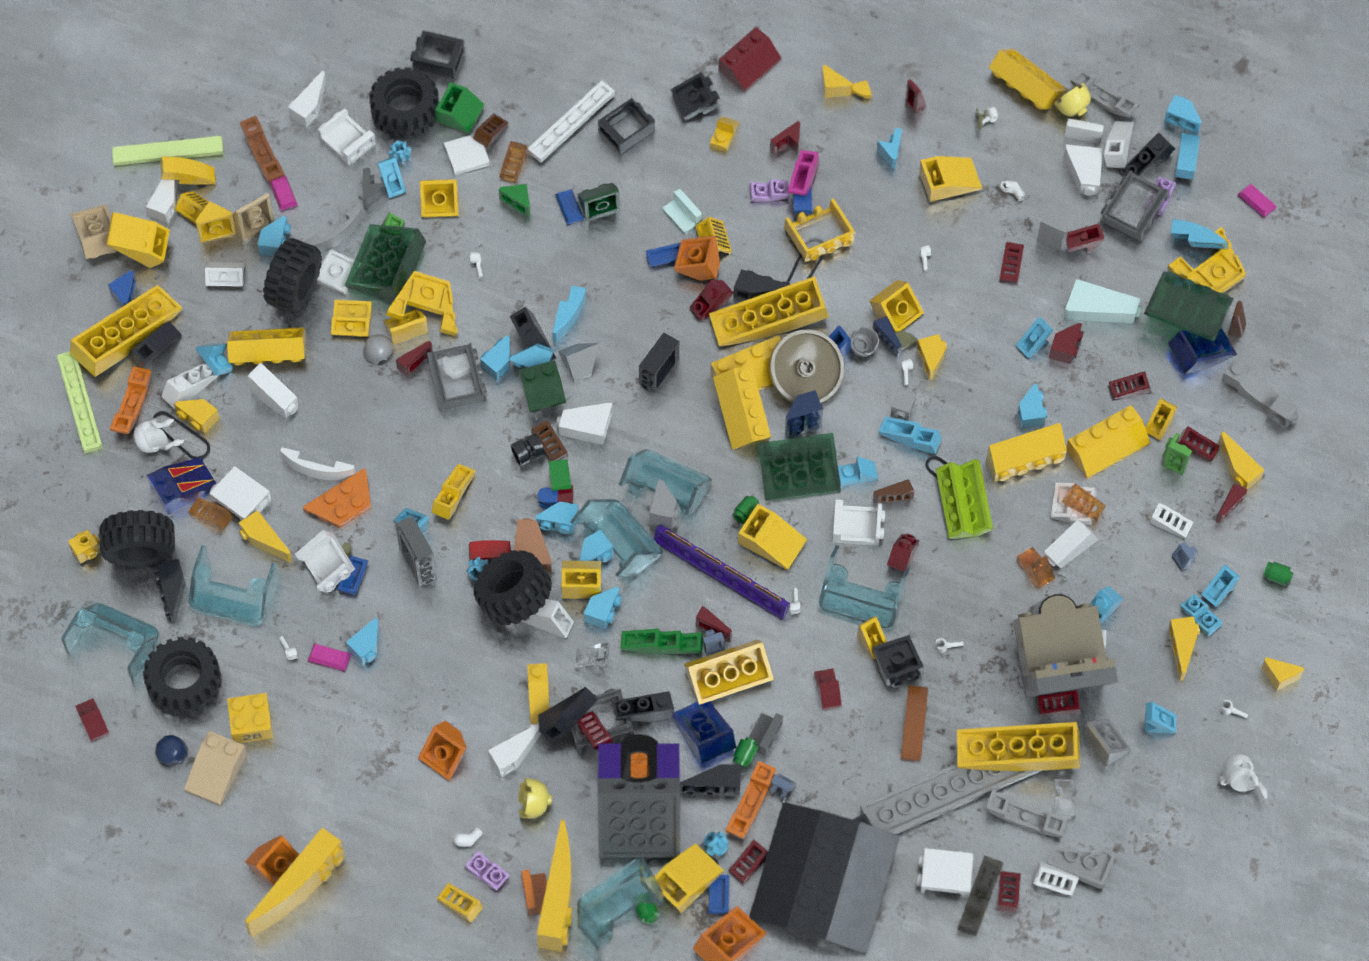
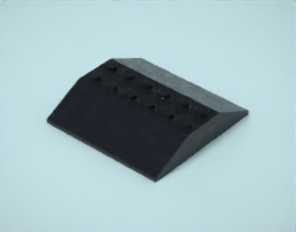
M783 802L749 917L756 922L866 954L900 836L822 810Z

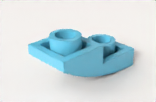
M1195 594L1180 605V608L1188 617H1194L1195 623L1199 624V629L1208 637L1222 626V620L1208 610V605Z

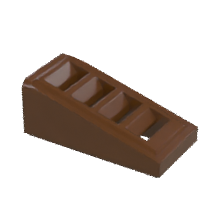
M493 113L476 129L473 139L483 146L489 147L508 126L509 122Z
M1238 301L1228 335L1242 338L1246 327V318L1243 304L1241 301Z
M547 420L531 429V435L537 434L543 445L545 455L550 461H556L568 455L567 450ZM548 436L551 437V438L547 439L546 441H543V439L547 438ZM555 442L553 446L547 448V446ZM558 448L560 449V451L554 453L553 455L551 454V452H553L554 450Z
M907 479L874 491L872 501L873 503L912 500L914 499L915 491L910 480Z

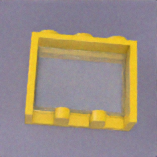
M834 198L830 200L829 208L823 210L820 205L816 206L812 215L807 217L802 212L798 215L796 222L792 223L789 217L785 218L784 229L801 253L804 262L816 260L821 255L832 253L842 246H849L854 241L855 231Z

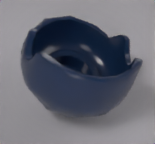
M175 735L164 736L156 744L155 755L161 763L169 766L174 763L181 764L187 757L188 747L186 743Z

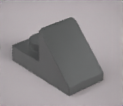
M363 168L364 209H369L386 193L385 183H375V177L371 175L370 168Z

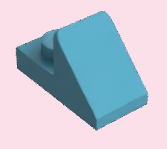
M895 128L894 135L890 134L889 142L877 141V152L891 169L896 167L902 129Z
M391 157L377 162L381 174L380 179L382 183H385L388 197L391 198L405 193L406 189L396 158Z
M1039 317L1016 346L1027 358H1030L1048 345L1049 342L1046 339L1053 332V329Z
M210 343L197 346L196 351L216 376L232 371L233 366L223 355L227 343Z
M857 457L854 464L837 466L840 486L878 480L875 462Z
M405 508L393 520L394 523L413 516L422 533L428 528L429 522L427 515Z
M1224 564L1201 595L1218 607L1227 594L1235 589L1240 576Z
M1154 702L1146 703L1145 731L1168 734L1176 733V714Z

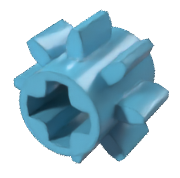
M397 140L393 145L390 144L391 151H389V157H395L396 161L402 164L407 159L410 160L411 147H407L406 141L401 142Z
M477 557L475 561L471 560L468 563L470 567L466 572H468L470 579L477 580L478 573L483 571V567L488 564V560Z
M721 831L717 834L715 832L708 833L704 838L705 845L703 847L706 849L705 851L710 856L714 854L717 856L723 855L728 849L727 843L729 841L726 839L727 836Z

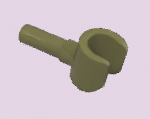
M976 109L975 118L978 120V129L982 128V120L986 117L987 111L985 109L983 114H979L978 109Z

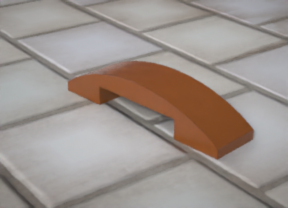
M257 116L239 122L250 150L267 182L285 176L278 159L276 160L264 135Z
M908 685L901 750L902 760L921 761L928 687Z

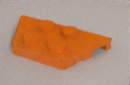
M363 468L304 505V512H310L318 516V519L330 522L331 525L340 529L370 510L371 501L366 469Z

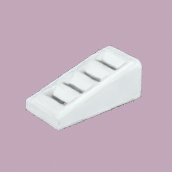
M1158 503L1150 524L1186 539L1193 522L1171 508ZM1168 517L1171 518L1169 523L1166 522ZM1175 520L1178 521L1176 527L1173 526ZM1182 524H1185V527H1184L1183 531H1181V530H1180L1181 525H1182Z
M1040 861L1032 877L1034 885L1072 896L1079 879L1076 875ZM1042 872H1046L1044 878H1041ZM1053 874L1052 881H1048L1050 875ZM1059 877H1062V878H1061V881H1060V884H1059V885L1056 884L1058 878H1059ZM1066 879H1069L1068 887L1065 888Z

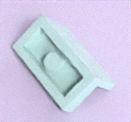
M680 188L674 192V200L663 207V211L684 234L694 229L702 221V212Z

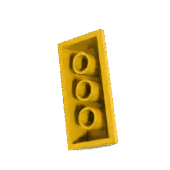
M1015 49L999 50L988 67L993 71L992 74L1000 79L1003 78L1007 81L1006 84L1009 87L1016 88L1020 91L1022 97L1032 100L1034 106L1041 110L1050 109L1056 101L1058 102L1068 92L1066 87Z
M305 327L230 331L227 339L228 361L234 365H243L245 362L262 364L264 361L281 363L283 360L300 362L301 359H305L306 354Z
M778 335L712 362L710 368L711 376L713 377L731 369L752 364L758 390L760 391L772 386L769 361L774 347L781 340L780 336Z
M752 364L713 376L732 450L769 441L771 434Z
M1130 405L1068 439L1066 449L1070 457L1088 479L1150 445L1151 442L1142 418L1133 406Z
M1057 423L989 445L986 465L993 481H1006L1012 476H1021L1030 470H1040L1046 465L1062 462L1065 459L1067 449L1061 424Z
M758 639L684 664L689 683L699 705L774 680L763 642Z

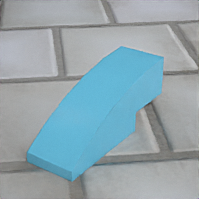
M1181 134L1175 177L1193 180L1200 136Z
M1172 219L1171 235L1174 239H1187L1191 247L1228 249L1227 242L1210 229L1196 223Z
M571 286L568 302L560 300L552 332L553 342L559 341L578 319L586 301V288Z
M886 416L878 431L880 435L897 443L932 454H936L942 440L939 430L921 427L918 422Z

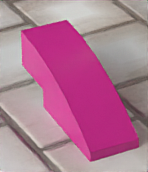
M800 151L798 161H796L788 193L807 195L820 161L819 152Z

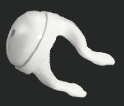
M152 418L140 423L134 430L135 443L145 453L169 450L173 446L181 445L184 440L176 439L169 443L164 431L159 429L169 426L174 419H167L159 423L157 418Z
M1244 754L1230 756L1223 764V775L1219 777L1221 785L1229 784L1237 791H1248L1259 787L1265 799H1267V790L1253 771L1254 766L1250 758Z

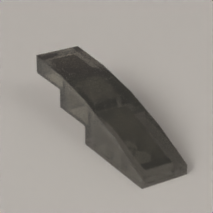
M984 855L957 930L975 937L977 936L1004 862Z

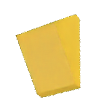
M824 64L822 66L824 98L850 96L853 90V83Z
M1160 398L1145 427L1147 434L1161 440L1175 418L1177 406Z
M874 616L858 625L857 638L872 659H876L872 647L887 642L877 617Z
M1265 657L1262 670L1276 691L1299 680L1304 667Z

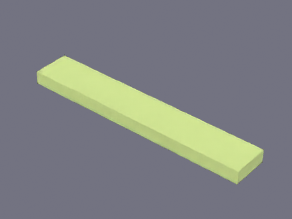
M222 136L112 147L114 166L161 161L162 156L195 158L224 154Z
M70 351L58 354L56 356L84 454L103 449L79 363L70 354Z

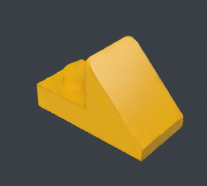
M724 116L719 118L716 130L710 141V147L727 152L740 122Z

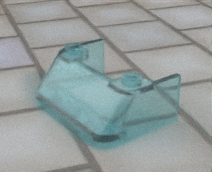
M643 449L628 458L618 485L623 486L628 483L629 487L636 490L647 487L656 491L658 480L661 479L676 501H678V505L681 507L680 510L685 512L684 515L689 516L697 510L710 487L712 479L661 454Z
M616 499L588 500L570 521L571 524H583L585 531L591 535L600 529L613 545L614 552L621 559L619 563L620 569L615 574L617 577L636 575L656 561L663 553L661 547L643 526Z
M202 545L192 570L189 593L190 608L195 612L251 626L260 625L265 619L279 579L277 564L272 563L267 579L254 578L249 582L247 589L210 581L212 571L207 565L209 557L206 546Z
M836 545L829 558L819 598L820 607L824 611L861 622L876 616L881 628H890L895 622L911 567H906L901 582L891 581L886 585L884 592L847 582L848 570L844 566L836 564L840 547Z
M94 603L79 610L61 637L65 651L68 653L71 651L84 628L92 626L93 623L127 637V647L131 651L136 652L127 667L131 681L135 682L144 667L145 661L149 658L148 655L154 650L160 639L158 629L102 603Z
M642 857L634 859L585 893L577 902V927L597 950L601 948L600 938H606L612 933L613 922L640 903L645 901L647 904L657 903L660 907L663 905V891Z

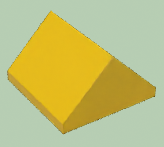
M457 179L420 180L422 217L459 216Z
M210 201L195 220L200 243L237 234L232 212Z
M418 308L404 313L402 320L393 317L383 320L393 345L428 333L426 316Z

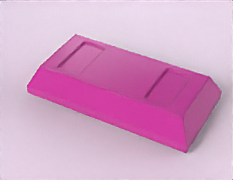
M286 175L269 182L280 211L298 206Z
M1251 183L1237 194L1264 218L1277 208L1271 200Z
M314 643L307 661L345 671L351 653Z

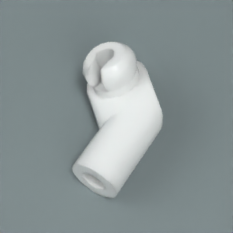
M1006 180L1001 182L1000 188L1003 192L1014 194L1018 201L1025 199L1026 195L1017 182Z
M475 827L470 834L455 833L452 841L457 846L471 847L483 835V832Z

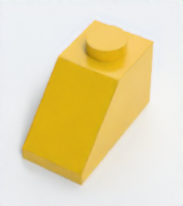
M940 334L918 339L917 351L929 380L934 378L944 360L945 351H947L946 342L941 339Z

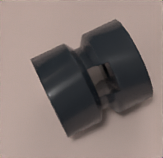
M535 433L525 437L524 441L519 440L510 444L513 456L520 467L530 463L532 458L536 460L545 456L543 445Z

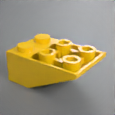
M935 156L920 160L919 174L930 202L982 190L981 182L971 158Z
M113 212L106 245L152 268L165 260L170 230L154 221Z
M760 504L756 505L738 533V544L786 570H789L807 542V539L780 516Z
M694 843L666 864L650 880V883L682 914L724 870Z

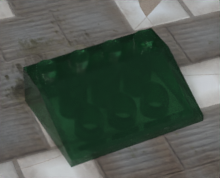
M370 224L346 280L345 287L384 301L394 302L415 271L425 246L426 240L418 228Z
M1164 271L1144 314L1215 341L1228 316L1234 298L1226 293L1214 291L1208 286L1196 284L1190 279L1178 277L1172 272Z
M833 433L755 443L765 500L841 490Z

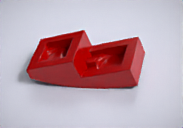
M483 540L469 542V561H475L477 557H480V559L488 560V563L491 559L499 557L504 552L509 553L511 551L510 541Z

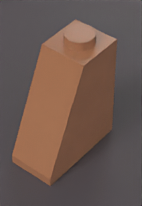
M530 518L518 519L514 550L517 552L519 550L531 552L538 558L545 570L552 573V561L538 522Z

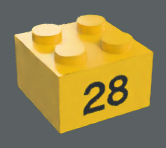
M267 693L227 698L233 741L244 743L273 738Z

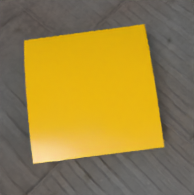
M334 300L331 335L369 337L372 301Z

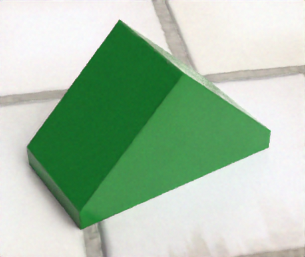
M527 184L499 188L500 200L526 217H530Z
M568 459L548 461L552 491L570 489L571 481Z

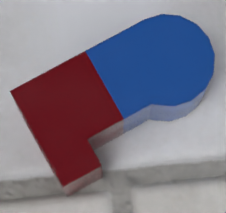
M571 485L570 489L552 491L548 487L541 488L537 494L539 506L543 509H548L559 501L573 504V485Z

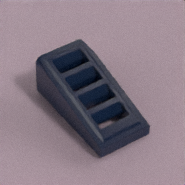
M883 317L873 321L872 329L878 334V337L897 357L901 356L902 345L888 318Z

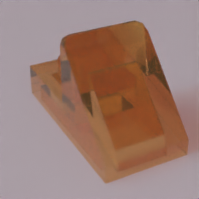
M1034 547L1017 556V561L1039 589L1055 580L1046 555L1041 557Z

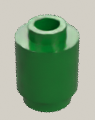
M745 496L734 509L732 514L734 519L741 524H745L756 505L759 504V500L754 496Z
M1268 561L1263 576L1267 577V580L1285 586L1286 582H1291L1294 573L1291 572V567L1275 561L1273 563Z
M748 737L745 740L740 739L733 754L732 762L744 768H747L748 764L751 765L759 748L756 746L757 742Z
M645 892L634 897L633 905L641 923L648 925L656 922L660 913L652 896Z

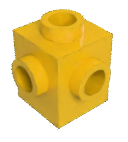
M89 530L77 533L74 538L68 541L71 551L80 564L95 558L100 553L98 546L100 541L96 534L92 535Z

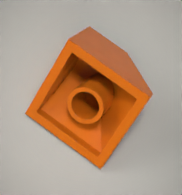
M716 237L682 239L674 270L699 281L716 279L720 266Z
M446 720L435 725L418 759L447 780H450L467 749L461 731Z
M280 835L257 847L245 863L258 877L273 887L300 854Z

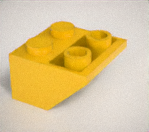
M562 561V599H590L592 596L601 593V561Z

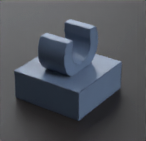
M1184 542L1179 544L1172 553V556L1180 568L1184 570L1196 558L1195 554H1198L1195 546L1189 548L1187 543Z
M713 629L705 631L707 637L703 638V644L707 656L725 650L724 637L721 632L715 634Z
M780 773L776 774L771 781L775 784L771 792L775 793L777 788H781L782 794L780 797L784 798L789 791L794 789L796 782Z

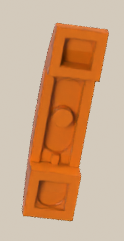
M133 366L127 381L126 393L118 413H115L110 431L123 434L131 432L146 397L151 370Z
M758 761L735 813H733L725 832L741 839L745 838L762 806L777 768Z

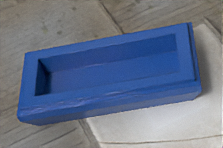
M572 189L555 194L567 225L584 220Z
M681 243L646 250L650 267L675 262Z
M350 555L349 560L355 570L350 573L347 579L339 583L337 590L356 595L369 561Z
M719 875L709 886L708 914L729 913V875Z

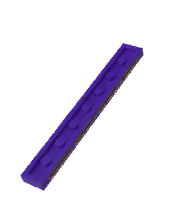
M661 524L656 528L653 539L655 543L783 620L787 615L790 603L784 598L769 591L766 587L761 586L751 578L746 577Z

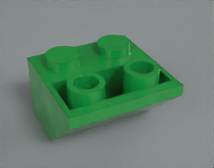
M450 82L435 109L436 122L470 134L485 104L468 88Z

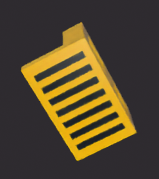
M194 191L182 193L175 210L196 223L195 220L209 201Z
M708 216L696 225L699 238L715 236L718 252L732 253L723 221Z

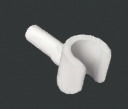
M995 107L987 110L988 116L982 120V125L998 119Z
M929 245L922 246L919 251L923 263V272L928 271L926 256L931 255Z
M471 252L470 263H476L478 277L482 278L480 253Z
M911 359L903 360L901 364V370L904 374V386H908V370L913 369Z
M797 588L793 589L794 603L789 605L791 615L801 612Z
M279 637L287 660L297 659L296 648H289L284 637Z
M939 638L936 640V644H944V646L937 647V651L944 653L947 648L963 646V641L946 642L945 639Z
M1230 700L1223 701V704L1229 707H1221L1224 715L1233 713L1247 719L1249 714L1234 708Z

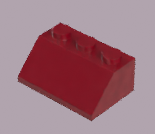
M755 27L719 58L718 71L745 92L782 58L771 39Z

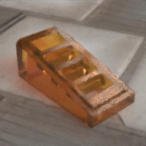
M510 141L499 178L517 182L528 154V146L526 144ZM506 170L515 171V174L506 172Z
M1076 483L1068 489L1061 501L1095 521L1099 519L1106 507L1105 504ZM1094 506L1097 507L1095 512L1092 511Z
M200 497L196 499L188 511L190 515L220 531H224L232 519L228 509ZM202 505H204V507L202 508V510H201L200 513H199V512H198L199 509L201 508Z

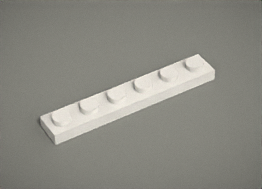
M600 81L527 149L528 153L542 163L615 95V90L603 81Z

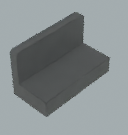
M764 713L760 714L749 738L757 742L756 746L759 748L756 753L767 756L783 724L782 715L776 713L773 718Z

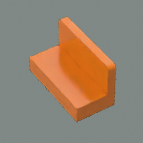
M530 870L521 871V880L528 916L541 914L547 887L546 874L530 875Z

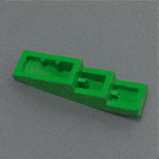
M659 628L622 631L620 649L622 651L654 654H701L703 650V634L701 632L682 634L680 630L661 632Z

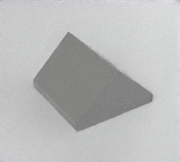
M1053 201L1040 222L1037 241L1058 251H1064L1068 230L1056 201Z
M1109 719L1090 721L1086 724L1083 735L1105 766L1132 751Z

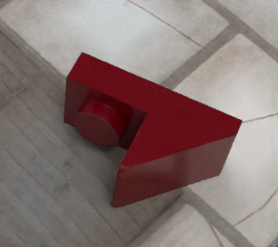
M799 121L770 140V150L773 154L783 151L788 145L798 154L801 125Z
M1098 223L1068 232L1066 244L1069 252L1086 248L1088 254L1104 242L1105 238Z
M834 669L815 671L814 678L822 710L842 707L839 681L836 680Z
M94 698L75 706L91 742L109 734Z

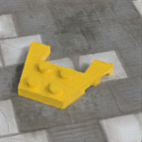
M1220 227L1215 233L1227 242L1228 249H1219V252L1195 269L1181 256L1167 267L1170 272L1216 297H1219L1246 277V272L1237 254L1235 255L1232 244L1227 239L1223 227Z
M414 271L387 310L386 316L402 320L407 304L442 315L439 332L455 337L458 329L455 325L456 317L452 307L453 298L450 282Z

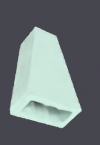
M1076 279L1063 319L1134 323L1135 317H1139L1142 307L1139 306L1141 299Z

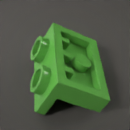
M1176 433L1173 438L1169 437L1165 445L1166 449L1162 455L1164 458L1163 466L1183 475L1187 469L1192 450L1188 449L1185 445L1177 443L1180 434Z

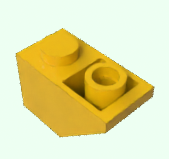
M204 399L177 401L174 404L176 415L181 420L188 421L194 430H200L204 434L220 419L218 409Z

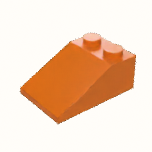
M736 906L702 933L692 949L705 961H740L767 933L755 921L751 920L740 907Z

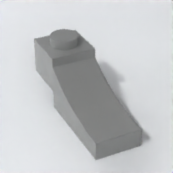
M1232 360L1223 374L1222 381L1238 390L1237 394L1269 411L1271 405L1280 395L1258 380L1249 371V368L1235 360Z

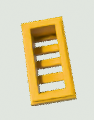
M449 882L436 898L439 902L471 923L483 909L478 899ZM453 891L454 894L451 896V898L449 900H446Z

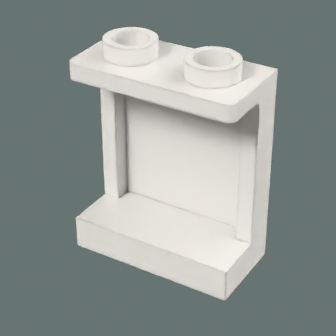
M345 108L335 113L333 118L323 123L318 129L319 139L348 166L376 144L375 134L370 130L367 132L348 116V111Z
M235 466L224 474L223 479L218 484H215L209 493L213 503L218 502L238 516L240 521L257 510L261 512L272 500L269 490Z
M836 500L832 543L879 546V540L884 537V528H880L881 522L885 521V510H882V504L878 503L877 508L843 505V500Z
M322 530L295 553L298 560L305 562L317 581V590L325 593L334 590L339 582L347 579L350 573L355 570L335 535L325 530Z
M925 848L924 855L919 857V867H922V874H918L917 886H921L920 893H924L925 890L961 893V898L969 899L973 853Z

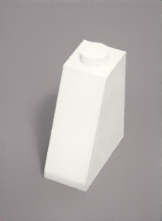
M1066 144L1064 158L1079 193L1089 196L1098 195L1103 148Z
M260 363L248 375L252 395L285 419L290 414L292 415L298 409L297 397L264 365Z
M612 403L563 410L562 416H558L556 427L559 428V435L603 445L613 413Z
M1077 520L1044 551L1048 555L1046 559L1053 567L1057 565L1062 568L1099 539L1085 524Z
M548 599L545 600L546 603L543 608H539L537 614L531 615L530 619L526 621H521L562 638H567L574 623L559 601Z

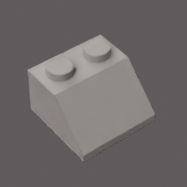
M659 479L649 513L650 530L655 531L661 524L673 532V529H677L679 524L678 516L680 509L677 508V501L664 481Z

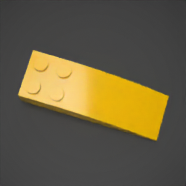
M815 276L709 313L720 347L775 336L829 318Z
M156 285L71 339L70 354L96 377L127 357L144 339L166 322L171 321L182 310V307L159 285Z
M1077 722L957 729L958 768L993 771H1042L1081 768L1080 736Z
M565 820L560 821L537 930L538 948L562 952L563 945L567 946L569 927L567 926L571 927L573 919L571 907V857Z
M324 828L319 830L244 921L248 934L251 937L287 916L303 903L322 882H326L330 878L331 871L335 866H340L344 860L341 840Z

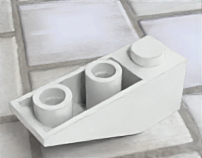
M325 71L316 75L312 82L302 89L300 95L289 104L290 117L306 128L319 115L326 86Z
M1115 121L1107 138L1104 152L1107 167L1125 168L1133 122Z
M162 180L160 184L156 185L154 194L151 198H148L145 204L149 217L166 224L169 223L176 211L177 180Z
M206 363L201 364L167 380L162 398L175 408L174 404L177 401L191 400L218 376L213 373Z
M539 723L529 725L525 731L519 734H512L508 737V740L496 743L488 750L489 759L500 777L520 766L541 735Z

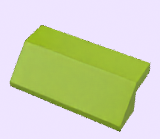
M975 458L962 465L949 462L936 468L949 538L978 537L994 530L980 460Z

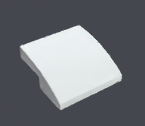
M1056 483L1051 518L1069 523H1075L1077 520H1080L1085 525H1091L1096 496L1095 487H1076L1075 483Z

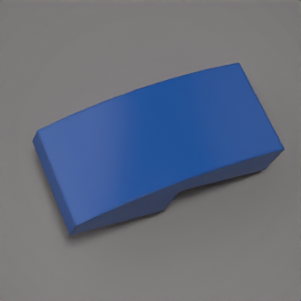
M812 186L806 196L793 194V214H800L802 212L812 214Z

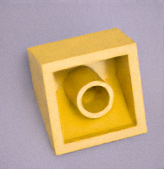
M894 281L869 300L879 319L887 317L895 332H900L924 314L911 286L905 281Z

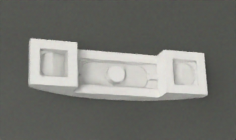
M283 447L280 450L282 459L286 464L309 477L337 481L346 480L356 473L354 465L336 461L335 466L330 467L302 460L299 451Z

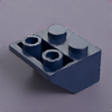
M816 390L797 395L786 415L785 437H796L803 432L816 431L822 427L823 407Z

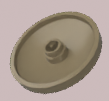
M799 330L782 338L774 347L769 361V373L775 389L786 400L794 403L797 395L816 390L822 403L833 396L840 387L844 376V361L838 346L827 335L815 330Z

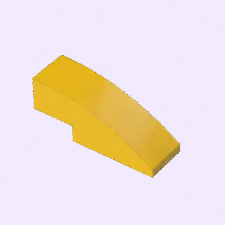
M162 156L161 180H178L179 184H216L214 167L208 164L179 157Z

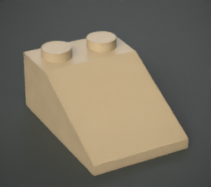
M268 193L232 214L236 233L243 242L260 234L262 228L274 222L270 195Z
M106 204L70 214L86 259L97 258L100 255L117 251L106 245L111 221V214Z
M208 731L199 748L184 791L220 806L247 756L245 745Z

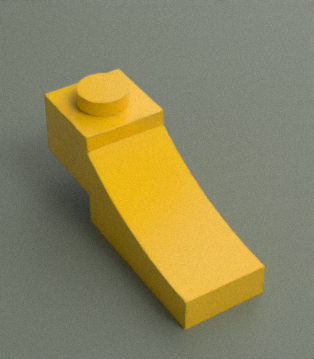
M457 464L443 483L441 492L433 501L431 513L449 520L456 511L466 488L474 478L476 470Z

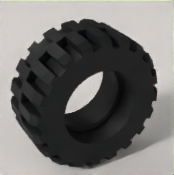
M399 67L395 68L394 71L389 70L385 72L384 76L380 75L377 78V82L373 83L372 90L369 93L372 119L380 130H384L385 134H393V137L396 138L400 136L409 138V136L413 135L416 137L421 132H427L429 126L433 127L436 120L435 109L439 104V94L435 82L429 78V75L424 72L422 74L421 70L418 69L411 70L410 67L400 69ZM403 95L414 96L420 100L416 107L409 110H397L389 106L393 99Z
M295 238L287 239L279 246L273 260L270 262V267L267 270V276L264 281L263 297L268 305L291 314L298 313L304 308V305L307 304L313 293L314 287H316L322 265L321 252L316 246Z
M128 510L127 512L112 514L100 524V554L111 564L115 563L118 566L123 565L125 567H148L153 564H161L162 561H167L174 554V523L167 515L164 516L160 512Z
M512 550L509 553L504 552L500 554L497 558L494 557L489 564L483 567V571L478 573L477 580H475L473 593L476 602L491 621L500 625L519 624L520 621H526L530 619L531 615L537 614L540 607L543 608L546 603L545 600L550 596L549 591H551L552 583L550 575L534 554L523 550L518 552Z
M177 637V640L174 641L171 638L166 640L167 643L164 645L160 643L156 646V651L150 652L148 655L150 660L147 659L144 664L143 678L151 701L155 702L156 707L159 709H164L165 713L172 714V712H175L176 716H182V713H187V716L193 715V711L196 710L201 712L204 710L203 706H209L213 702L212 697H217L219 693L218 688L221 687V671L216 655H214L210 647H206L204 642L198 641L196 643L195 638L188 637V640H184V637ZM181 664H191L201 670L198 680L186 688H172L164 682L167 673L175 666Z

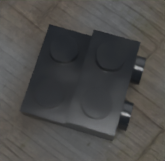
M702 72L670 89L685 120L701 112L706 114L720 106L718 101L721 99L717 91H713L711 88L714 85L709 76L706 77Z
M910 635L872 647L886 687L892 685L893 688L901 686L903 681L909 679L910 681H917L923 675L924 666Z

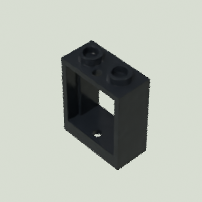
M423 30L421 36L417 37L416 49L412 51L410 56L413 69L455 79L465 51L464 40ZM425 43L453 49L448 64L422 58L421 54Z
M630 98L598 120V131L622 154L655 131V119L651 114H647L644 111L643 106L639 102ZM632 113L643 127L624 139L613 128V125Z
M663 332L639 365V384L642 388L651 390L654 393L657 391L679 361L680 341Z

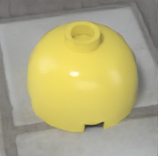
M1084 82L1080 84L1082 88L1079 89L1077 86L1061 97V103L1057 101L1054 103L1063 115L1072 117L1077 114L1080 117L1088 111L1086 107L1090 104L1091 95Z
M523 778L524 782L520 784L518 803L521 802L523 810H519V815L525 819L540 817L546 811L547 806L551 805L552 795L548 794L547 787L541 781Z

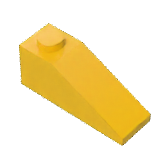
M1223 431L1218 443L1234 484L1248 490L1262 479L1264 469Z
M258 510L239 522L240 531L238 532L244 541L248 540L252 546L287 562L292 561L291 552Z
M1194 617L1171 619L1168 626L1180 681L1184 680L1197 635L1200 634L1199 624L1195 623Z
M547 663L527 664L530 725L538 724V715L550 708Z

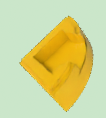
M867 80L853 83V94L862 96L865 99L872 98V92Z

